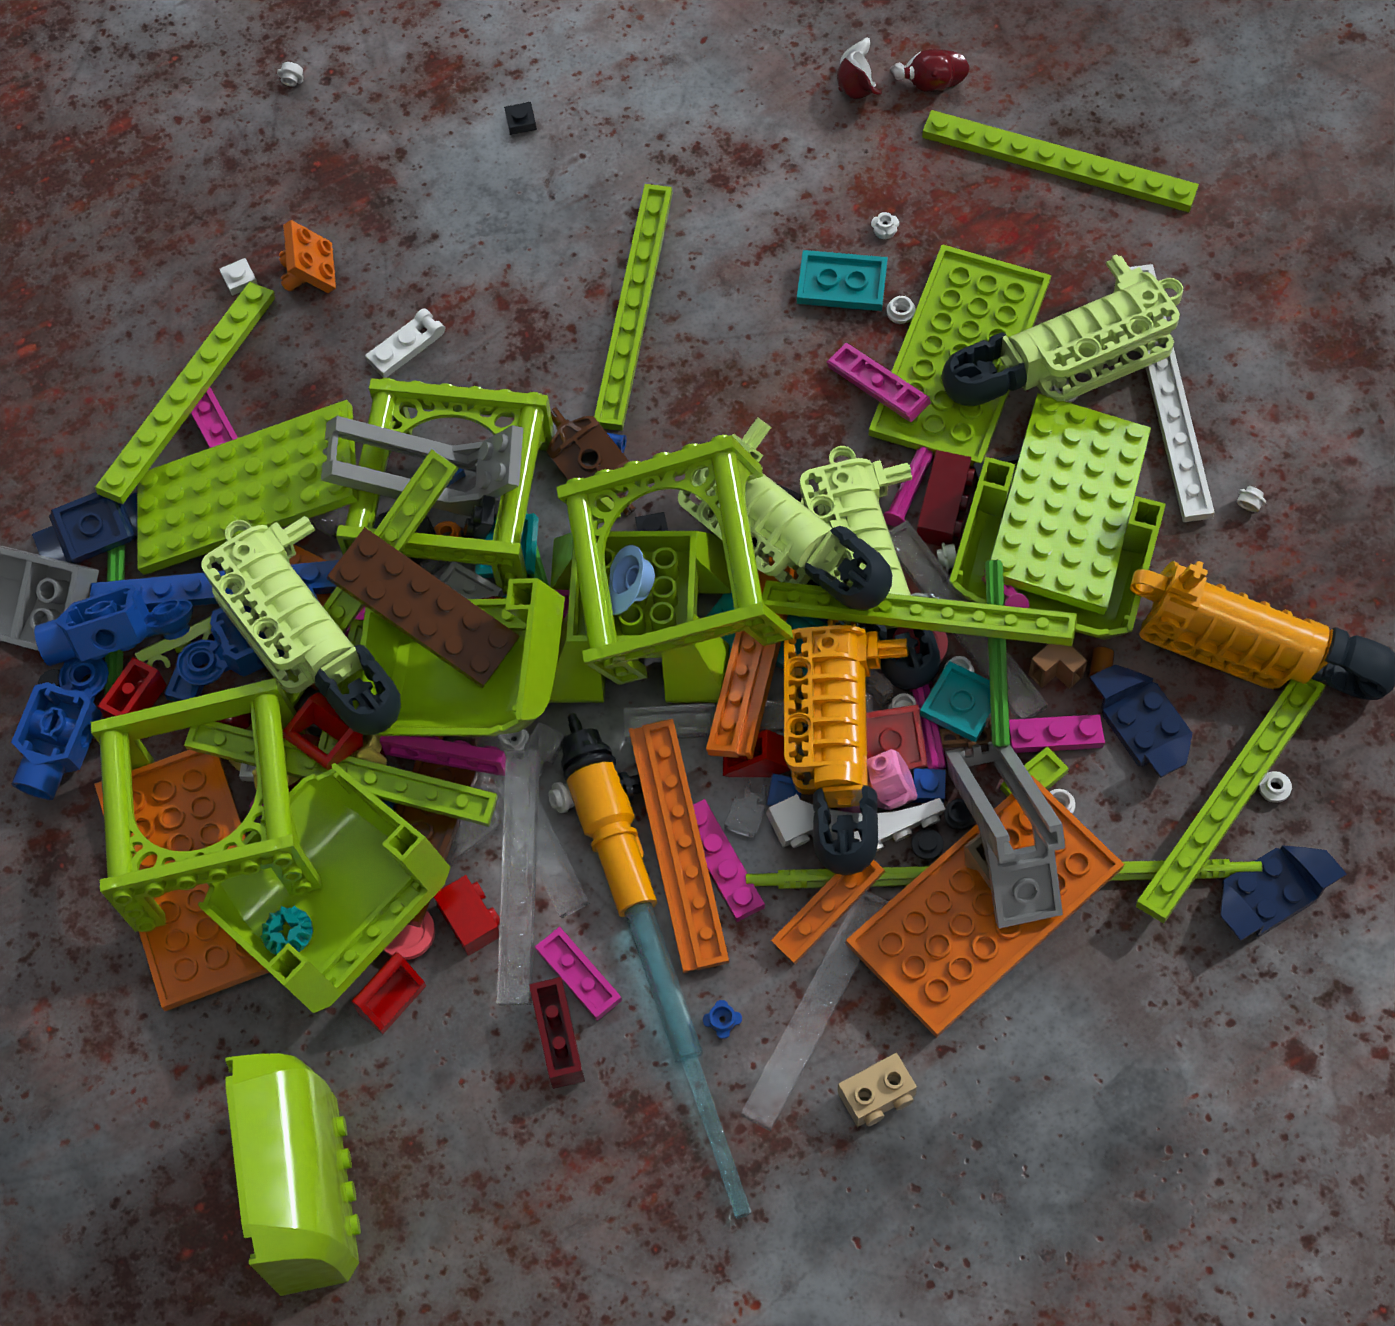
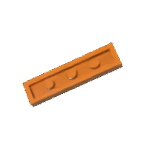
M873 859L871 864L862 872L852 875L835 874L771 940L772 943L796 964L885 873V870Z

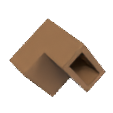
M1048 644L1032 658L1028 675L1041 687H1044L1056 676L1070 689L1083 678L1087 660L1072 646Z

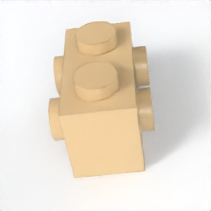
M897 1052L838 1084V1094L857 1127L865 1123L867 1126L876 1124L885 1117L883 1113L894 1107L897 1111L907 1107L914 1101L913 1097L916 1096L917 1090L915 1082Z

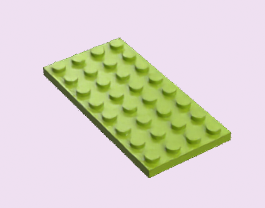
M942 244L892 369V373L929 396L931 404L910 423L879 402L869 427L868 435L915 450L927 447L929 451L933 452V455H935L936 450L969 456L971 457L970 466L972 467L974 463H982L1010 390L1008 389L1007 394L977 406H963L954 402L946 394L941 379L943 367L952 354L982 340L989 341L991 336L1001 332L1010 337L1034 327L1050 284L1051 275ZM1001 358L995 359L992 362L998 370L997 373L1005 369L1000 361Z
M1037 393L990 560H1001L1003 563V582L1005 585H1011L1021 590L1105 615L1151 427L1069 402L1057 401L1054 398Z
M344 400L148 470L137 485L138 570L143 575L211 552L227 542L225 529L231 522L236 520L247 521L252 527L267 525L268 528L277 522L282 528L293 524L304 516L311 518L358 502V489L321 481L322 464L327 461V456L323 454V450L328 447V440H325L326 422L336 416L353 420L352 405L348 400ZM338 437L337 461L356 465L355 441ZM240 530V531L235 532V533L233 534L232 538L235 537L236 535L240 534V533L243 532L244 530Z

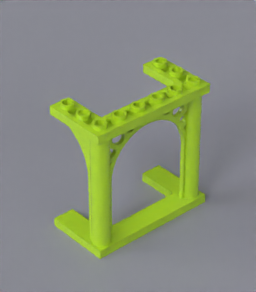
M371 378L369 391L372 398V406L368 419V424L410 435H412V430L416 426L439 418L470 420L485 427L493 435L511 425L523 428L519 487L501 495L493 540L414 532L401 551L407 557L491 565L496 585L502 588L503 594H507L509 579L528 578L521 548V538L538 450L547 451L549 443L555 435L548 395H542L538 392H512L508 389L489 390L478 386H471L469 388L457 387L447 383L440 385L426 384L416 380L405 382L395 381L391 378ZM408 408H416L417 416L415 418H410ZM423 409H429L433 411L428 412L424 411ZM481 415H491V416H490V417H482ZM500 417L514 418L513 422L506 427L500 428L495 426V422ZM363 444L358 466L385 472L392 451ZM358 490V502L349 505L345 525H338L336 537L343 555L364 527L372 533L375 532L376 529L373 527L380 495Z
M718 435L713 437L710 442L688 444L682 447V450L672 453H657L652 459L642 462L630 461L624 464V467L615 470H600L594 476L584 479L573 478L568 480L567 484L556 487L558 498L567 505L589 649L582 651L583 660L586 665L618 685L647 678L646 666L636 659L736 632L745 631L763 646L793 639L791 626L763 603L746 510V481L763 477L762 467L732 435ZM708 468L709 473L705 482L700 486H693L692 480L696 471ZM683 474H685V478L683 480L675 481L676 476H682ZM713 488L716 495L709 496L707 491ZM677 489L698 496L713 510L720 526L735 609L617 641L605 567L606 541L617 518H621L623 510L632 502L654 491ZM628 491V495L625 497L619 498V496L617 495L618 493H624ZM604 522V525L598 529V524Z
M276 678L91 722V733L100 744L107 878L100 879V892L135 932H148L155 929V927L166 925L165 912L153 899L154 897H159L166 892L178 889H193L199 884L223 882L229 877L242 874L253 875L260 872V870L272 868L290 895H305L312 890L322 888L320 875L300 847L293 821L283 730L297 712ZM251 713L257 771V792L252 808L244 821L223 840L199 850H167L146 839L140 832L135 820L131 770L155 761L140 739ZM262 815L261 822L265 823L266 826L264 827L260 823L254 822L255 819ZM255 831L261 835V841L245 845L242 837L246 832ZM143 845V848L136 852L134 846ZM237 845L235 848L227 849L229 846ZM157 855V861L153 867L139 870L141 862L147 856ZM175 860V862L165 864L166 861Z

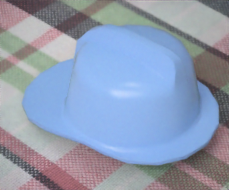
M634 545L622 548L615 556L610 568L609 592L613 615L622 614L628 610L634 601L640 602L647 598L655 581V571L652 564L643 558V553L639 547Z

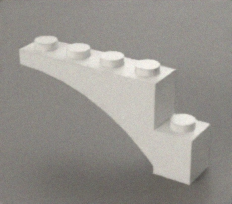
M796 794L768 808L766 815L783 848L790 844L793 848H796L810 840L809 835L813 837V816L815 813L813 804L800 800ZM937 798L922 805L899 811L877 813V851L884 848L882 843L894 838L895 842H898L912 834L911 829L922 825L923 829L939 822V816L945 810L941 799ZM829 809L831 814L829 829L833 841L837 840V833L832 832L831 826L837 822L838 815H853V820L858 823L862 821V814ZM854 832V838L861 841L859 832Z

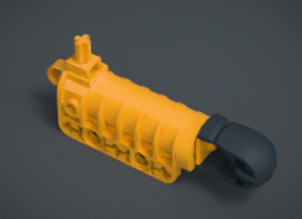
M1171 561L1160 574L1144 569L1134 572L1130 585L1131 591L1153 601L1151 612L1147 614V617L1142 622L1139 632L1140 637L1149 643L1269 689H1278L1290 679L1302 684L1307 683L1310 679L1318 682L1326 680L1328 686L1350 696L1366 700H1378L1390 693L1395 687V653L1389 647L1361 636L1349 637L1347 631L1337 627L1329 631L1327 625L1306 618L1302 620L1293 616L1289 610L1279 611L1270 607V603L1266 601L1259 603L1249 599L1248 595L1243 592L1236 594L1226 590L1225 585L1217 584L1215 586L1206 582L1207 578L1205 577L1208 570L1202 568L1204 563L1201 561H1197L1194 565L1190 564L1187 568L1179 565L1178 562Z
M828 619V626L793 629V639L784 641V757L787 766L791 770L796 790L802 794H813V810L815 811L813 816V844L817 858L825 868L835 874L852 875L862 872L871 864L876 856L878 845L877 793L868 786L866 677H870V669L881 668L880 659L908 657L906 638L879 640L877 631L866 632L865 629L857 627L856 622H851V625H835L839 620ZM801 638L804 643L801 645V653L797 655L794 644H796L797 639ZM802 667H806L808 669V672L805 676L803 674ZM800 691H802L804 697L803 700L798 698V693ZM802 723L808 725V730L806 732L804 731ZM801 746L804 756L798 753V750ZM805 772H810L811 777L814 778L810 779L808 785H804L803 781L799 780L804 779ZM860 806L862 821L858 823L853 820V815H838L837 822L831 826L832 832L837 833V840L833 841L829 829L831 824L829 808ZM854 832H859L861 841L854 838Z

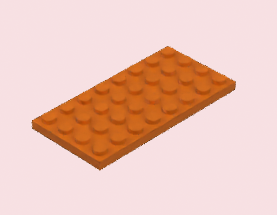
M187 750L131 770L134 815L137 826L146 839L161 848L172 851H193L206 848L226 838L242 823L220 757ZM101 781L94 785L104 815ZM246 834L243 835L242 841L246 838ZM135 845V851L141 850L143 845ZM237 845L229 846L227 849L235 848ZM157 855L147 856L141 862L139 870L153 867L157 861ZM175 860L166 861L165 864L175 862ZM207 883L196 885L193 889H178L166 892L162 896L154 897L153 899L165 912L166 925L155 927V929L148 932L139 931L159 1001L164 1011L269 973L198 906L199 902H204L210 888Z
M1031 776L1063 825L1065 848L1055 850L1063 915L998 928L995 920L991 889L979 871L967 868L965 865L964 846L980 833L979 826L976 824L845 941V944L936 1038L1124 867V863L1033 776ZM1011 793L994 808V811L1009 834L1010 841L1008 842L1013 850L1034 846L1032 824Z

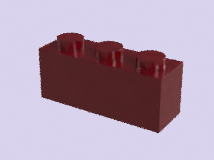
M936 450L917 525L916 541L942 546V543L949 545L952 544L954 537H960L963 520H958L960 512H966L969 495L964 494L966 486L972 487L975 469H970L971 457Z
M557 977L529 984L552 1088L556 1089L584 1082L585 1078L562 978Z

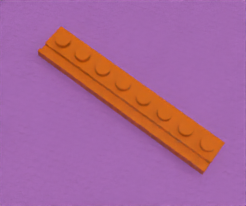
M770 556L769 565L772 566L775 563V561L773 560V557ZM787 566L785 571L796 580L798 576L797 571ZM758 570L761 592L763 594L766 580H779ZM777 614L786 622L788 615ZM745 631L736 632L706 746L709 756L733 758L747 756L748 759L753 758L781 642L763 646Z
M669 719L646 724L635 729L633 727L628 728L683 974L688 973V971L728 964V953L674 720Z

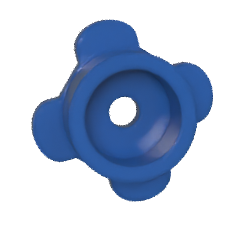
M725 1000L717 1001L710 1010V1013L703 1016V1024L715 1030L717 1037L720 1039L728 1038L732 1028L735 1025H740L742 1022V1015L739 1012H734L733 1008ZM720 1017H725L726 1020L724 1022H720L719 1019Z

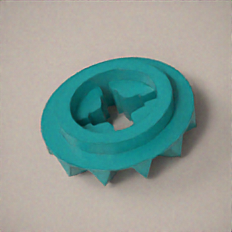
M281 906L279 911L269 913V919L266 923L262 924L263 931L260 937L267 950L274 955H277L287 943L300 952L307 946L312 937V921L305 911L298 909L296 906L292 908ZM285 921L290 927H294L288 932V941L282 933H278L283 930Z

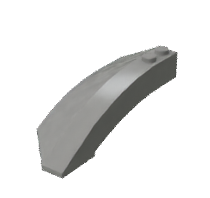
M0 546V641L39 651L34 634L35 626L57 619L72 603L90 598L91 583L97 582L99 570Z

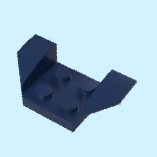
M95 492L52 509L51 515H49L52 526L32 534L39 555L73 564L129 543L132 539L135 541L137 539V492L130 494L123 505Z
M1116 664L1090 676L1091 681L1103 696L1101 709L1104 719L1137 766H1145L1150 763L1159 777L1162 778L1187 764L1193 733L1158 684L1153 682L1152 677Z
M1282 845L1281 849L1275 848L1255 860L1262 862V872H1236L1223 880L1221 918L1240 941L1254 932L1258 936H1262L1312 905L1322 895L1326 887L1347 874L1327 850Z

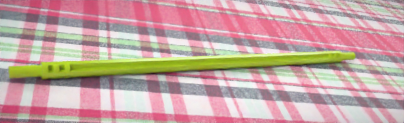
M1208 859L1195 879L1228 878L1236 872H1262V862H1230L1229 859ZM1165 860L1122 861L1124 863L1123 869L1110 881L1152 880ZM929 866L882 867L885 873L871 887L907 886ZM828 869L778 870V873L746 874V884L778 886V889L822 888L835 873Z

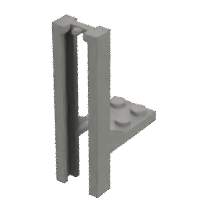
M336 416L326 422L325 440H328V447L323 450V454L327 456V461L322 464L321 481L397 499L411 480L410 478L337 461L339 437L425 459L432 449L458 468L476 472L474 488L467 492L445 488L432 508L471 517L473 506H478L483 495L492 496L496 499L519 487L523 439L522 427L511 425L483 442L452 446ZM495 500L494 517H497L500 503L498 500Z
M988 742L989 751L981 752V746L976 744L972 746L973 754L967 756L965 755L964 748L945 751L948 775L979 826L988 864L995 920L998 928L1063 915L1055 850L1065 848L1063 825L1011 745L1009 744L1007 747H994L992 742ZM994 762L996 769L1032 824L1034 846L1013 850L1008 842L1010 841L1008 832L968 768L969 766Z

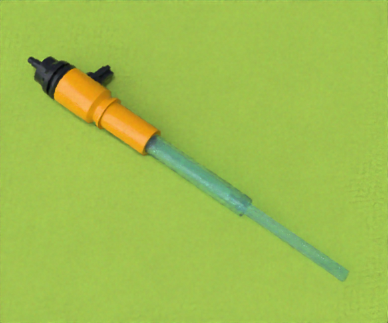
M571 713L567 716L571 734L564 737L560 742L563 752L561 767L564 771V779L567 781L584 835L593 838L591 848L594 852L598 853L620 917H626L675 1063H683L736 1219L751 1214L752 1211L698 1059L703 1054V1050L653 909L657 904V899L642 859L644 851L638 837V832L636 828L631 827L635 817L630 802L633 801L635 794L643 793L639 774L629 776L626 771L617 773L615 769L616 759L612 756L610 746L602 742L599 731L593 728L583 729L577 714Z

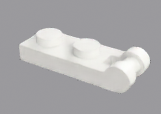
M421 309L413 320L365 355L366 360L383 378H387L440 338L445 332V326L440 321H434L432 319L433 315L427 309ZM425 327L427 331L421 334L419 331Z

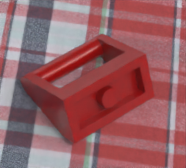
M319 692L308 698L283 730L284 739L326 770L332 769V764H339L363 746V734L349 728L327 702V698ZM314 723L338 742L327 755L299 733Z
M395 952L355 996L352 1003L359 1016L383 1035L423 991L426 984L405 958L398 952Z

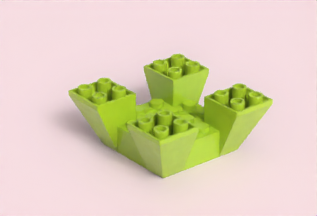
M701 531L609 532L605 547V567L608 586L612 562L617 553L628 545L639 547L643 553V558L652 564L655 571V581L647 598L640 602L634 601L628 610L622 614L613 615L617 641L700 619L697 616L698 593H731L723 541L717 535ZM568 533L554 538L550 587L555 590H570L568 614L562 621L558 660L549 703H604L606 677L586 665L583 660L582 651L589 649L572 535ZM721 637L644 657L662 658L666 703H718L729 661V644Z

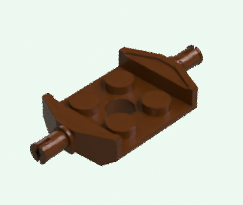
M557 407L552 409V421L557 427V432L550 441L546 452L568 480L591 477L596 472L604 469L615 470L624 467V464L629 462L594 416H583L569 421L562 416ZM587 452L596 453L598 455L597 463L593 466L584 465L582 463L584 454ZM618 493L617 495L619 498L625 497L626 493ZM632 503L627 506L631 512H634L636 509ZM625 508L623 510L625 516L630 515V511Z

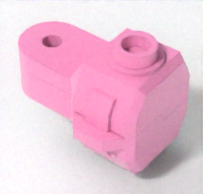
M890 749L867 759L868 786L877 793V808L891 811L917 799L912 774L899 752ZM860 806L837 808L839 811L861 813Z

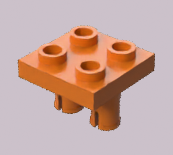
M293 220L283 225L285 250L279 253V260L287 268L288 272L281 276V284L284 289L291 292L301 284L308 282L326 293L335 290L332 242Z

